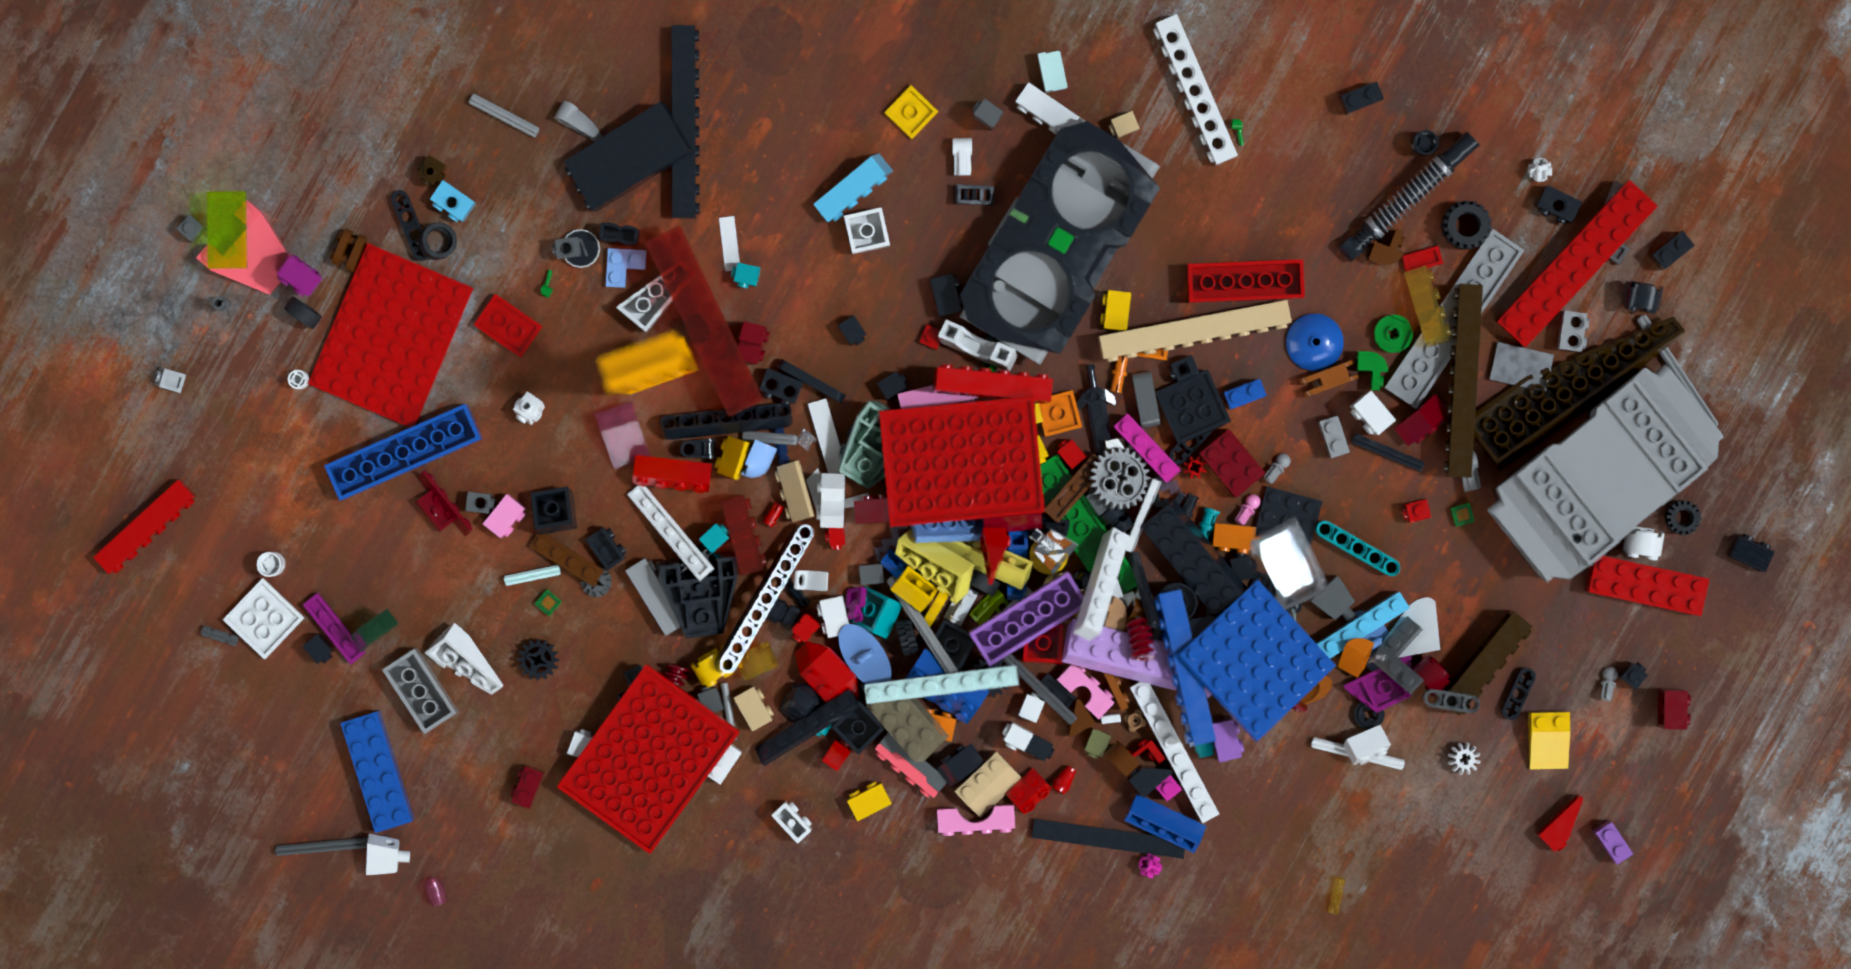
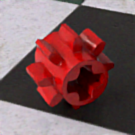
M1190 456V462L1183 463L1187 466L1184 473L1189 472L1190 479L1193 478V475H1197L1200 479L1199 473L1206 472L1203 469V465L1206 462H1199L1200 456L1196 460H1193ZM1193 462L1200 465L1197 473L1190 470Z

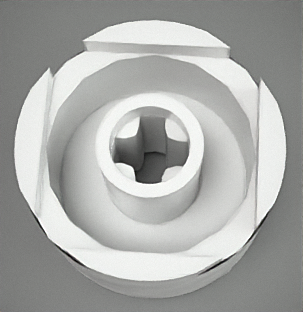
M1635 526L1624 538L1623 551L1629 557L1638 558L1639 555H1644L1647 559L1658 560V556L1662 554L1665 532L1659 531V534L1654 533L1655 529Z

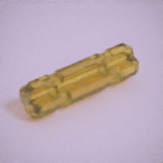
M1335 877V887L1332 890L1331 905H1329L1328 909L1330 914H1339V904H1341L1344 889L1342 888L1345 886V878Z

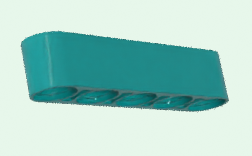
M1324 520L1316 524L1315 532L1319 537L1388 576H1395L1400 572V564L1397 560L1329 521ZM1322 524L1329 526V532L1325 535L1319 531ZM1340 533H1343L1346 537L1343 544H1338L1336 541V537ZM1356 543L1362 545V551L1359 554L1353 551V545ZM1373 552L1379 555V560L1376 563H1372L1369 560ZM1389 562H1393L1396 566L1395 571L1392 573L1386 570V565Z

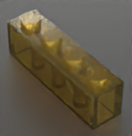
M1427 266L1404 272L1427 348L1450 341L1449 335H1452L1449 324L1445 325L1443 320L1446 314L1443 306L1439 307L1437 301L1441 298L1438 288H1433L1432 281H1435L1432 270L1428 271Z

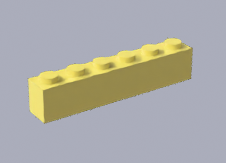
M980 541L936 542L975 564L974 569L986 574ZM1006 550L1005 557L995 578L1022 590L1029 579L1033 562Z

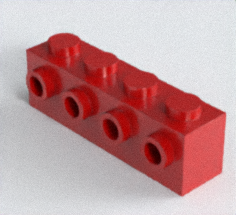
M636 455L633 484L642 487L647 485L655 486L659 489L674 488L677 491L709 492L712 464Z

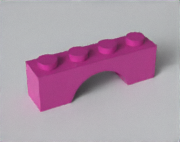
M1129 414L1124 416L1114 426V429L1142 456L1166 484L1181 471Z

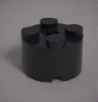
M1625 281L1621 304H1624V308L1637 311V308H1643V311L1646 313L1656 314V311L1660 310L1664 287L1659 286L1657 289V287H1654V284L1632 281V285H1630L1629 281Z

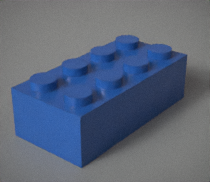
M925 649L905 680L945 675L946 672L934 654ZM982 689L926 696L924 698L937 704L942 710L951 713L959 721L968 724L980 708L989 690Z

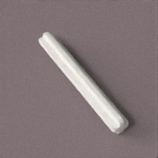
M1315 737L1312 739V748L1348 756L1343 744ZM1387 755L1379 758L1374 756L1369 761L1400 770L1404 768L1405 764L1403 759Z

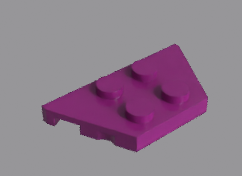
M1411 655L1401 658L1400 660L1411 669ZM1377 669L1343 686L1347 692L1375 713L1381 712L1411 697L1405 689L1381 669Z

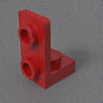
M1144 739L1137 744L1138 749L1134 752L1129 750L1135 758L1148 748L1147 754L1153 762L1157 760L1160 763L1165 760L1151 739L1149 741Z

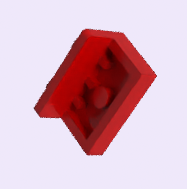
M1032 768L1005 794L1022 813L1026 814L1032 811L1041 799L1046 798L1053 788Z

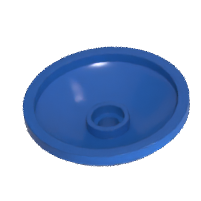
M1308 314L1300 317L1291 325L1286 336V348L1290 358L1296 365L1309 371H1320L1329 368L1339 359L1343 350L1344 340L1340 327L1334 320L1322 314ZM1314 338L1319 339V345L1315 346L1313 344Z

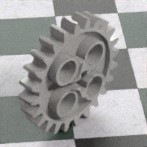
M1118 447L1116 452L1114 448L1109 449V453L1107 451L1102 452L1103 457L1099 455L1096 457L1098 462H1092L1095 469L1089 470L1093 476L1089 477L1088 480L1094 482L1089 487L1096 489L1092 494H1099L1097 501L1104 499L1103 506L1110 503V509L1115 508L1116 505L1118 510H1121L1123 505L1125 509L1130 508V504L1136 506V500L1139 502L1143 500L1140 495H1146L1147 493L1144 488H1149L1150 486L1146 481L1151 478L1145 475L1150 470H1144L1143 468L1147 463H1140L1142 456L1135 458V451L1129 454V448L1124 449L1123 452L1121 447ZM1110 462L1116 465L1115 472L1110 469ZM1128 467L1134 470L1133 477L1129 476L1127 472ZM1118 475H1120V478L1122 479L1121 482H1119V479L1117 478ZM1106 480L1110 481L1112 485L1111 490L1105 487ZM1124 486H1127L1129 488V495H1126L1123 492Z

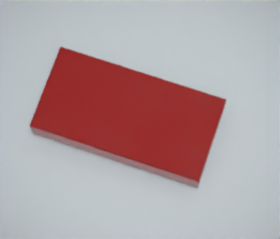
M1438 245L1402 255L1401 257L1406 274L1443 264Z

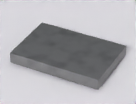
M1497 342L1489 380L1515 385L1523 378L1532 374L1534 379L1528 380L1521 387L1530 388L1534 384H1540L1546 392L1545 380L1540 379L1543 377L1541 370L1549 368L1551 371L1554 354Z

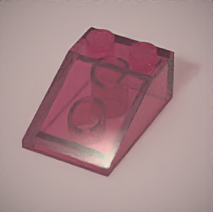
M633 402L595 414L614 469L634 463L636 455L650 456Z

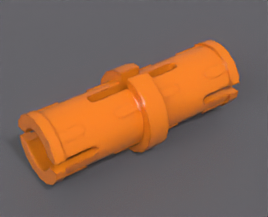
M1123 355V360L1122 356H1118L1119 360L1116 361L1115 369L1112 370L1113 379L1110 388L1112 392L1122 393L1124 376H1127L1125 371L1128 358L1126 359V355Z

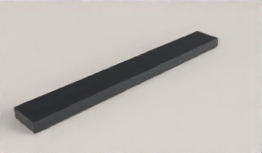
M1034 818L1032 838L1184 859V848L1156 835Z

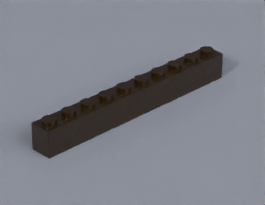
M1458 284V287L1454 288V299L1457 300L1456 307H1453L1452 315L1456 321L1451 331V337L1454 338V346L1451 345L1450 349L1453 365L1449 367V376H1452V384L1448 385V395H1451V403L1447 404V415H1450V421L1446 423V434H1449L1448 442H1445L1444 448L1445 453H1448L1447 461H1444L1443 472H1446V477L1472 478L1483 285Z

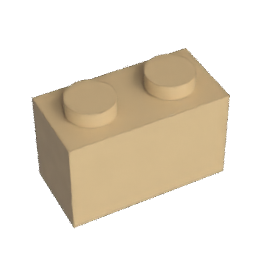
M755 686L734 697L736 704L752 731L772 721V715H774L769 705L765 706L762 700L765 697L761 689H756Z

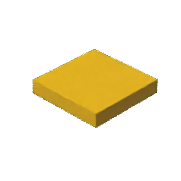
M910 85L884 113L913 139L938 113V110Z

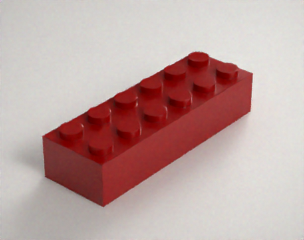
M1303 259L1186 265L1188 303L1305 298Z
M941 364L934 370L932 393L990 399L1034 396V403L1048 404L1051 402L1053 379L1048 378L1049 375L1037 374L1035 377H1030L1029 373L1018 372L1016 375H1011L1010 371L999 370L997 373H992L991 369L988 368L972 371V367L960 366L958 369H953V365Z
M1601 556L1590 566L1585 592L1702 616L1710 579Z

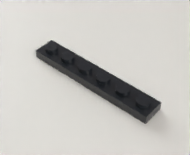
M848 689L756 747L755 750L761 764L764 766L768 765L859 708L860 706L853 691Z

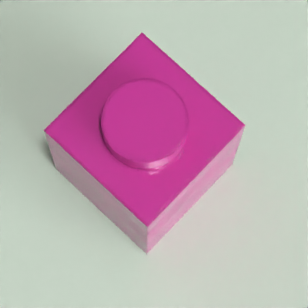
M1171 775L1156 787L1166 801H1169L1182 790Z

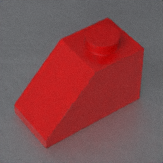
M836 739L823 756L822 761L838 771L851 752L850 746L843 739H840V741Z

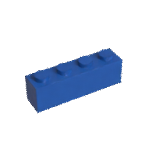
M1136 794L1124 820L1192 853L1199 846L1206 826L1200 822L1175 812L1162 804H1158L1147 797L1144 798L1139 794Z

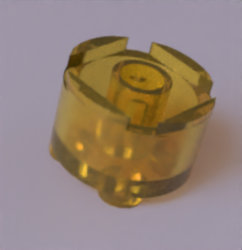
M769 641L759 644V648L752 646L746 650V654H744L738 664V669L744 681L779 666Z

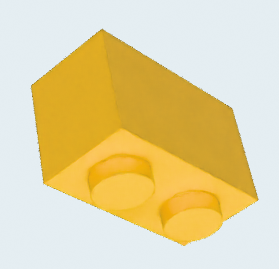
M1108 290L1107 294L1103 295L1102 305L1106 306L1105 313H1101L1100 324L1104 325L1103 329L1127 331L1131 300L1130 292Z
M909 566L900 574L890 589L919 612L923 611L938 591L936 586Z
M875 781L866 786L867 790L861 793L857 790L849 795L850 798L847 799V802L857 821L892 804L882 782L877 784Z

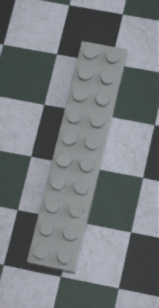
M1492 229L1489 237L1481 244L1384 388L1417 409L1452 358L1450 357L1451 345L1454 346V338L1451 337V331L1456 321L1452 315L1453 307H1456L1457 300L1454 299V288H1457L1458 284L1483 285V312L1525 250Z

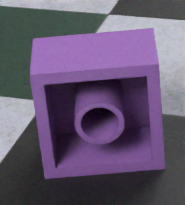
M1231 717L1212 721L1216 741L1213 744L1217 760L1224 762L1241 758V752H1244L1242 741L1238 740L1237 734L1240 733L1238 722L1234 721Z

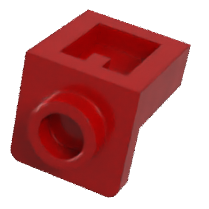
M1427 499L1404 504L1405 508L1402 509L1404 520H1408V523L1431 518Z

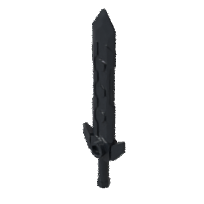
M1095 364L1085 365L1088 373L1090 389L1081 394L1077 401V408L1080 410L1086 403L1088 404L1087 410L1095 455L1103 457L1102 452L1105 451L1103 441L1111 439L1105 400L1114 405L1116 402L1115 397L1108 390L1097 387ZM1106 480L1105 487L1108 490H1111L1110 481Z

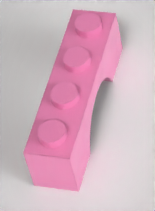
M1014 804L994 805L990 815L981 821L965 819L960 815L956 807L937 808L938 833H942V836H952L954 832L970 835L973 834V831L980 830L981 834L992 833V830L1000 829V833L1011 832V829H1015Z

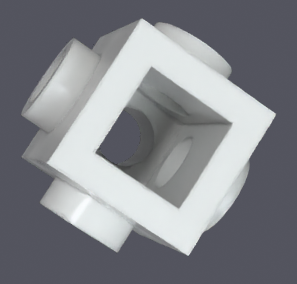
M527 391L522 398L515 402L513 410L517 415V420L523 424L527 422L532 425L534 421L537 422L541 418L545 406L541 400Z

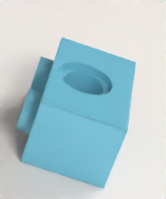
M442 180L430 198L433 201L432 206L440 211L445 209L449 212L448 217L456 222L458 220L464 222L476 205V202L444 180ZM452 197L456 198V206L449 208L447 201Z

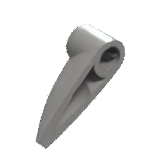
M567 101L561 103L554 117L556 121L595 142L602 138L595 124L578 110L575 105Z

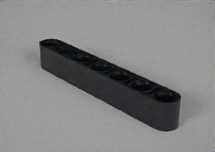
M779 403L666 415L660 419L659 424L662 436L667 440L787 428L793 423L791 407L788 404Z

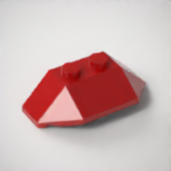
M807 641L795 652L800 675L826 703L848 689L853 691L856 700L860 697L856 675L830 647Z

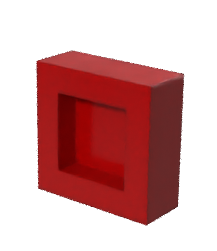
M927 325L919 343L937 350L940 344L938 335L941 330Z

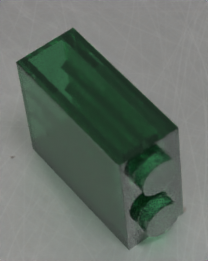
M387 608L357 629L350 638L362 653L392 632L399 623Z

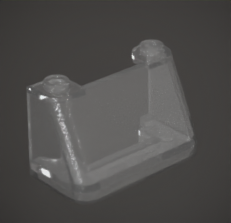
M1296 517L1279 524L1251 540L1250 550L1253 555L1261 557L1277 589V595L1274 597L1281 604L1283 610H1287L1326 592L1328 586L1326 577Z

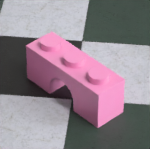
M1070 664L1057 680L1070 693L1079 686L1089 688L1091 697L1084 706L1100 719L1114 704L1112 700L1114 696L1107 689L1102 691L1098 687L1100 683L1093 676L1088 678L1084 674L1086 670L1083 667Z

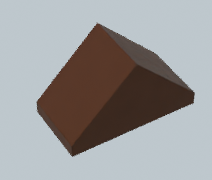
M1078 698L1075 701L1073 714L1077 719L1073 724H1070L1068 734L1072 738L1095 723Z

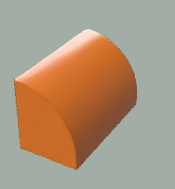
M1363 638L1348 641L1344 647L1338 667L1358 678L1367 665L1374 643Z

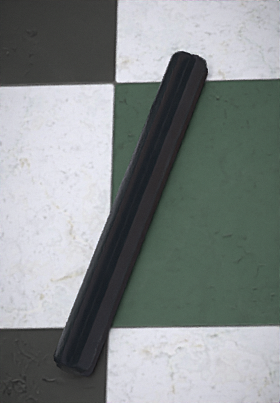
M1133 551L1128 555L1148 625L1150 628L1155 629L1160 625V621L1140 554Z

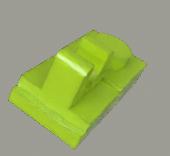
M997 589L994 596L988 594L969 615L980 625L987 621L994 611L1001 612L999 609L1001 603L1008 605L1009 602Z

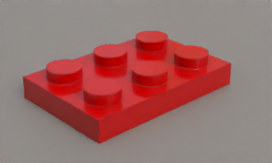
M494 294L474 323L475 327L520 358L523 357L543 328L542 325L497 294Z

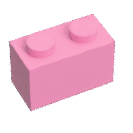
M506 494L483 525L499 538L508 537L514 530L512 527L516 521L520 522L525 517L526 513L524 511L527 508L511 495Z

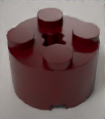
M1429 653L1412 668L1424 680L1423 683L1426 685V690L1438 689L1445 691L1455 681L1453 676L1450 677L1447 674L1448 671L1434 657L1431 658ZM1434 692L1429 693L1432 697L1436 696Z

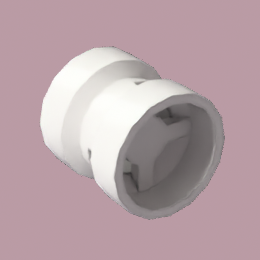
M294 370L288 376V383L292 388L304 389L309 385L310 377L305 371Z

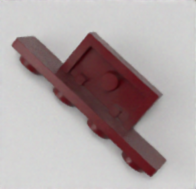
M425 470L421 472L418 479L429 492L415 502L438 532H441L454 522L464 536H467L473 530L470 521L459 513L457 505L451 503L447 498L445 490L439 488L435 483L434 477Z

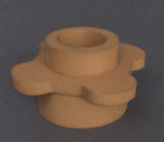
M1138 709L1134 713L1124 716V721L1128 723L1131 732L1146 726V720L1142 718V712Z

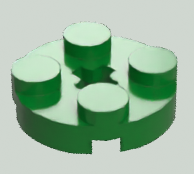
M1400 315L1385 316L1378 321L1374 329L1375 342L1380 349L1388 353L1401 352L1410 345L1413 338L1410 323ZM1395 328L1397 330L1396 333L1399 335L1391 339L1388 331H1392Z

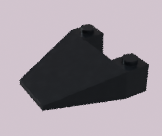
M732 552L713 554L714 573H709L701 581L695 575L681 577L680 564L675 559L657 561L658 582L685 638L724 634L738 576L736 556Z

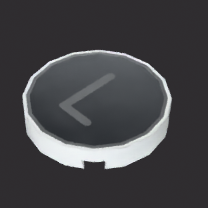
M582 229L569 233L565 238H580L582 257L565 260L578 268L589 267L595 263L600 253V244L596 236ZM565 243L562 246V252L568 254L571 251V245Z

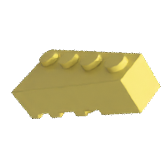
M912 529L898 539L895 554L913 569L917 568L921 571L922 577L927 581H933L941 593L946 592L952 597L950 600L956 604L968 594L975 564L936 542L915 543Z

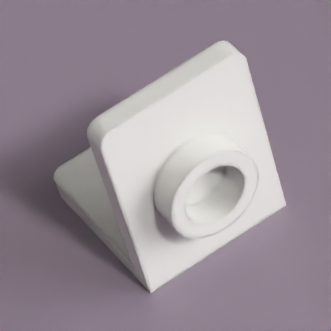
M795 570L794 589L827 591L828 572ZM800 575H802V584H801V585L799 584V577H800Z

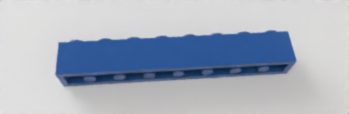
M1176 590L1156 595L1154 605L1160 617L1159 628L1163 630V646L1168 652L1167 664L1173 673L1171 681L1177 690L1175 695L1176 702L1181 707L1180 720L1183 725L1185 724V741L1187 744L1189 743L1190 747L1214 742L1216 737L1204 685L1178 657L1193 641L1182 591Z

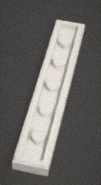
M636 486L627 494L699 581L715 569L646 486Z

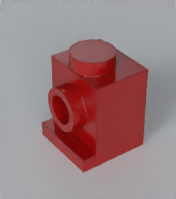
M828 528L829 531H825L826 542H830V550L842 549V545H846L844 528Z

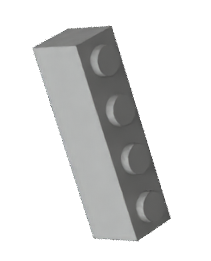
M645 558L625 571L665 636L680 628V625L658 582V576L655 573V570H657L652 560L648 561Z

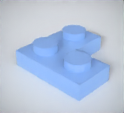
M608 248L606 287L626 288L627 269L646 270L647 250Z

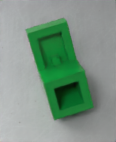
M1356 352V371H1371L1370 391H1380L1384 381V377L1380 376V373L1388 372V365L1385 359L1375 352Z

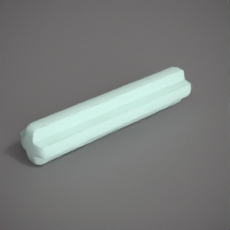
M559 565L506 575L504 576V582L506 586L557 576L561 574Z

